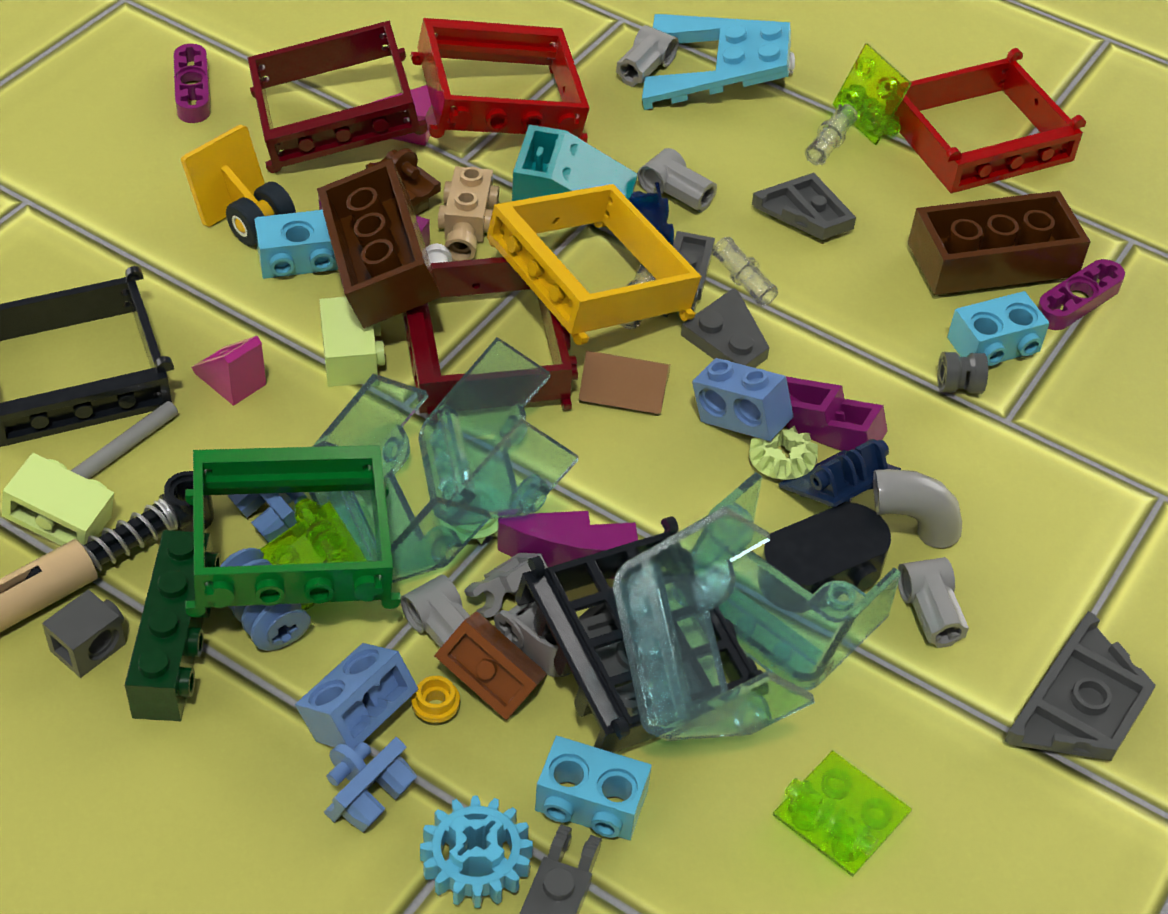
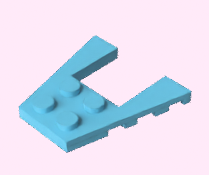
M655 14L653 28L677 37L679 44L719 40L716 71L646 76L642 101L644 110L653 109L652 102L670 98L672 104L687 101V94L708 89L710 95L724 91L725 85L743 82V87L789 77L790 22Z

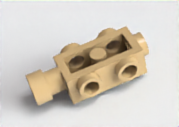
M455 166L452 181L445 182L443 200L446 205H440L438 228L444 229L445 246L452 254V261L472 260L475 256L477 242H483L485 232L488 233L493 211L490 208H493L494 204L499 203L500 192L499 186L493 185V170L472 166Z

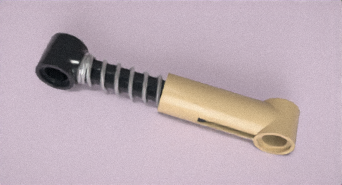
M183 471L174 474L167 480L164 486V494L159 496L158 501L155 500L153 505H146L142 514L133 512L128 522L118 520L115 529L104 528L100 537L90 535L85 545L73 539L1 578L0 632L95 581L98 578L96 569L101 571V565L109 561L115 564L116 557L123 553L130 556L132 548L138 545L144 548V542L151 538L158 540V534L162 533L163 530L194 532L193 505L188 504L185 499V489H193V471ZM204 495L205 529H207L214 520L211 495Z

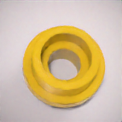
M437 675L429 676L417 685L418 690L412 695L411 702L414 713L420 719L430 723H441L451 719L457 713L460 706V694L449 679ZM432 700L442 701L439 704H431L429 702Z

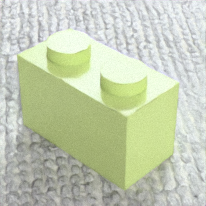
M347 297L319 299L328 387L378 383L377 366L385 365L383 340L375 341L374 337L381 336L380 322L363 328Z
M32 453L3 490L2 517L61 546L73 539L85 545L88 542V537L90 535L98 537L111 519L114 492L107 489L105 485L97 480L86 479L68 470L62 463L56 460L46 459Z

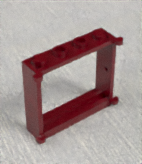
M390 20L247 57L253 83L250 91L252 96L256 98L263 136L271 160L265 162L266 168L270 173H277L285 166L410 133L422 135L427 132L426 119L418 121L414 101L402 61L406 58V52L404 48L398 49ZM392 56L402 95L273 128L265 88Z
M504 257L431 263L441 298L531 289ZM538 296L554 365L441 375L428 303L402 313L419 413H427L429 424L438 423L437 412L558 399L561 401L562 410L572 409L570 399L572 380H578L576 356H569L568 353L571 348L570 333L564 326H561L558 319Z

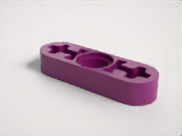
M184 44L174 51L177 116L180 120L187 123H199L206 120L211 112L207 53L201 45ZM188 62H194V65L188 66ZM190 81H198V82H199V83H197V84H184V83L190 82ZM189 100H196V104L190 105Z
M1096 260L1044 293L1040 297L1037 307L1049 321L1048 329H1065L1117 295L1125 277L1123 267L1112 260ZM1071 291L1084 292L1089 298L1078 297Z

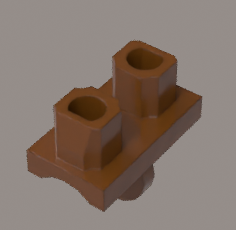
M408 148L399 151L394 149L388 152L386 157L380 162L366 165L367 169L389 159L393 160L409 193L416 216L429 208V198L441 191V182L417 166V155Z

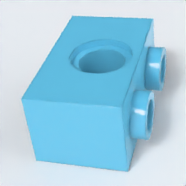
M323 210L262 216L254 219L263 279L338 270Z

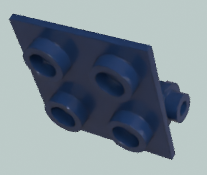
M870 439L855 447V450H843L817 463L811 472L802 477L784 480L778 484L780 488L794 492L801 497L816 500L829 507H836L844 502H851L853 497L866 490L873 489L874 470H901V468L887 464L886 456L889 454V448L883 440Z

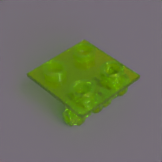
M865 43L832 105L874 145H877L882 135L895 136L899 133L901 129L900 121L894 114L912 83L874 48Z
M308 498L300 500L295 505L294 517L298 523L260 548L264 553L263 559H267L272 565L368 561L332 503L328 501L320 506L317 502L311 501ZM301 603V610L306 611L316 603Z
M832 750L803 781H800L798 778L791 781L785 790V795L788 797L772 815L853 877L911 813L912 808Z

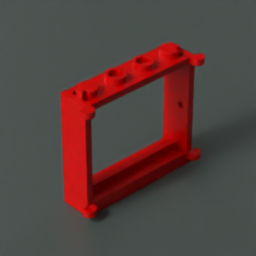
M423 18L417 46L418 52H411V60L415 65H422L437 124H429L431 137L440 138L444 135L445 130L526 134L530 124L566 130L587 142L588 136L587 133H583L590 107L562 28ZM441 58L548 65L550 72L554 74L562 102L451 95Z
M1018 48L1011 49L1005 59L902 84L896 77H893L885 84V89L890 92L885 116L951 194L1072 162L1075 159L1083 134L1079 128L1085 127L1086 120L1081 115H1076L1070 119L1017 62V60L1023 58V53ZM1003 91L1040 133L961 153L957 147L951 148L920 111Z

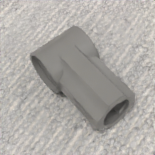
M644 25L638 31L633 47L617 62L616 73L620 75L624 84L634 87L637 83H643L645 77L649 76L659 65L668 67L672 63L678 50V38Z
M671 148L662 150L643 165L637 173L638 181L647 193L659 196L666 192L701 213L710 206L713 197L716 195L717 184L687 168L683 157Z
M943 557L899 564L897 583L900 595L906 604L913 603L928 643H933L937 648L952 646L958 640L965 638L969 627L954 594L955 577L949 560Z
M443 574L401 596V607L407 621L417 632L422 633L426 631L440 648L460 624L470 616L462 607V601L456 587Z

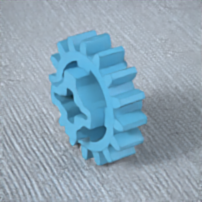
M472 796L469 807H463L455 799L452 800L451 814L448 815L439 809L434 812L435 826L425 825L423 828L424 843L420 844V861L424 862L423 873L425 880L435 879V893L441 895L450 889L453 891V904L459 905L465 896L472 897L474 907L480 908L482 896L490 895L491 899L496 904L502 902V889L504 887L513 893L519 890V876L528 877L530 872L529 859L532 858L533 841L527 840L529 829L527 822L516 824L517 810L512 807L501 813L499 812V799L494 798L488 807L481 806L478 796ZM507 841L511 850L508 860L504 857L503 843ZM445 842L449 845V859L445 861L442 855Z

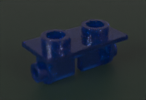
M655 182L654 193H643L641 191L632 193L628 200L673 246L674 227L673 224H667L669 215L668 199L662 198L659 182Z

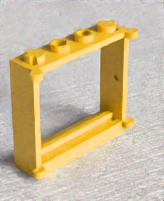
M614 184L494 204L487 233L489 244L500 252L572 335L575 344L582 345L588 342L589 336L585 333L587 331L679 311V316L683 321L694 319L696 313L691 307L702 276ZM594 223L596 228L607 226L656 280L590 294L540 239L537 233Z

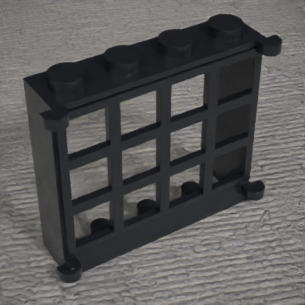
M673 516L662 519L661 524L665 530L664 533L545 568L540 556L528 559L527 563L531 571L522 573L515 597L518 606L536 602L538 608L533 621L538 636L552 633L558 645L554 657L555 670L559 676L569 673L573 674L579 686L574 700L575 709L580 717L593 713L600 727L594 747L612 753L702 722L712 715L716 717L747 706L755 691L759 692L767 687V678L764 672L760 669L758 670L755 662L745 655L737 641L736 631L732 622L724 618L715 602L710 584L701 578L693 564V557L689 547L681 543L677 536L679 527ZM646 559L649 566L663 562L668 571L650 576L641 560ZM633 569L638 580L610 589L605 579L631 572ZM674 581L688 607L670 613L656 586ZM589 584H595L598 593L569 601L565 593ZM645 590L659 617L630 626L616 599ZM605 603L618 630L589 639L576 612ZM691 618H695L709 643L693 650L688 646L676 624ZM665 627L679 654L650 663L636 636ZM625 640L639 668L609 677L596 649ZM712 655H716L730 680L729 683L715 688L711 687L697 662ZM686 665L700 693L671 702L657 674ZM645 678L660 707L630 717L616 688Z

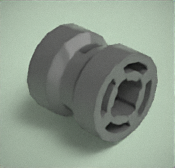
M942 352L937 371L939 391L955 393L958 389H965L968 393L983 394L988 380L986 354L970 353L967 357H961L956 352Z

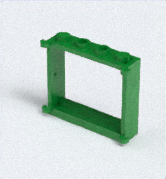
M380 445L193 450V489H185V499L188 504L193 505L195 600L185 601L186 614L191 617H200L205 614L206 607L272 606L276 604L299 603L321 604L325 602L347 601L370 602L374 600H381L382 606L386 609L397 608L401 603L400 592H392L393 562L386 505L389 486L388 483H384ZM370 490L378 561L205 567L204 495Z

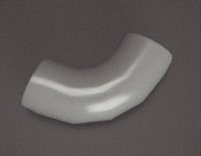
M874 470L873 493L877 515L900 514L915 518L918 522L917 533L919 538L929 546L946 548L958 542L962 532L959 502L942 482L916 471Z

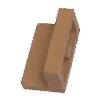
M586 351L579 399L584 402L659 414L662 411L666 382L669 379L671 364Z

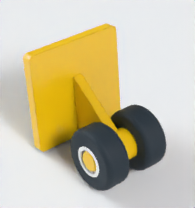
M240 124L181 157V163L202 224L211 227L227 218L228 224L235 236L245 245L254 246L257 244L254 220L256 217L296 213L291 197L281 185L276 182H264L248 128Z

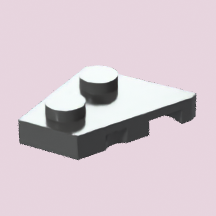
M814 172L753 193L752 205L754 208L821 240L854 229L855 215Z
M735 288L697 313L694 319L682 324L681 336L713 359L728 360L756 368L768 359L770 347L739 291Z

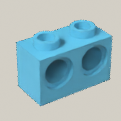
M1022 291L955 309L947 338L961 357H967L970 353H985L988 365L993 366L1003 361L1021 356H1030L1040 352L1050 323L1027 293Z
M556 735L537 782L535 811L544 813L548 818L556 822L576 823L592 828L597 834L604 837H620L631 841L648 792L652 765ZM571 782L576 786L565 787L560 785V783ZM619 797L624 801L613 802L608 800L607 798Z

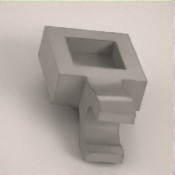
M518 553L485 574L484 580L470 584L464 591L466 596L476 597L482 592L486 596L485 605L475 612L480 613L484 618L497 614L502 606L504 594L507 592L516 595L522 573L531 571L527 563L528 559L540 556L545 568H548L542 555L538 553Z

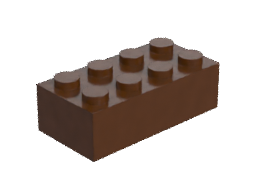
M392 159L317 188L344 293L363 328L441 298L409 193Z
M1060 191L916 208L908 239V245L934 295L1069 278L1081 270L1091 243Z

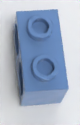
M715 358L692 381L701 422L771 441L793 418L787 378L784 375Z
M362 643L295 703V706L316 742L331 747L345 744L354 749L418 690V687L399 651Z

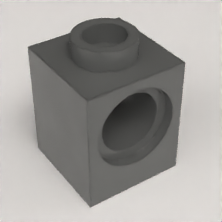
M89 589L42 623L50 652L79 678L83 677L126 644L121 625L124 622V617L118 607L110 600L103 602Z

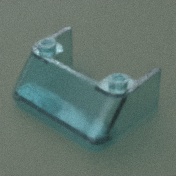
M498 337L495 338L431 412L419 433L418 440L432 511L448 522L522 517L529 513H534L543 506L549 492L579 460L577 454L526 421L524 407L551 377L550 372Z
M372 374L312 447L380 445L384 483H388L389 486L386 505L393 562L392 583L447 566L486 524L491 515L488 510L434 496L416 517L414 516L395 474L406 462L410 453L409 439L403 426L429 396L426 390ZM370 490L309 492L339 561H378Z
M755 472L709 512L689 549L693 557V564L701 578L710 584L715 602L724 618L732 622L736 631L737 641L745 655L786 686L794 690L807 691L816 688L888 618L901 572L893 568L867 594L845 581L827 582L814 594L810 593L743 545L752 533L762 476ZM672 581L671 596L680 607L687 608L685 600L674 581Z
M726 506L627 561L620 567L614 578L613 592L640 720L643 728L649 734L666 741L751 735L815 703L812 693L769 671L728 690L709 611L723 604L734 590L736 579L732 561L770 541L769 532Z

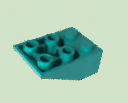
M529 124L513 170L512 201L614 184L631 202L637 181V173L566 130Z

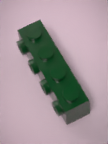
M163 530L124 685L131 715L134 719L181 722L186 697H191L193 694L195 683L194 661L195 657L201 656L204 639L202 625L204 618H209L211 613V607H206L205 614L200 617H191L186 614L185 601L195 600L194 532ZM205 533V567H220L219 552H213L210 533Z

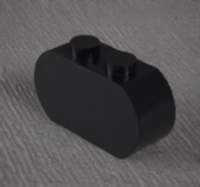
M844 502L836 507L772 532L767 537L759 570L760 587L772 603L782 609L797 613H805L818 606L827 607L835 603L841 596L857 589L860 591L866 590L873 586L881 577L891 543L890 529L885 520L880 515H877V512L861 504Z

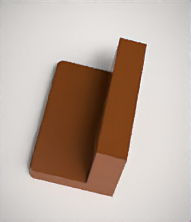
M478 612L466 618L434 655L505 720L514 713L547 675L539 665Z

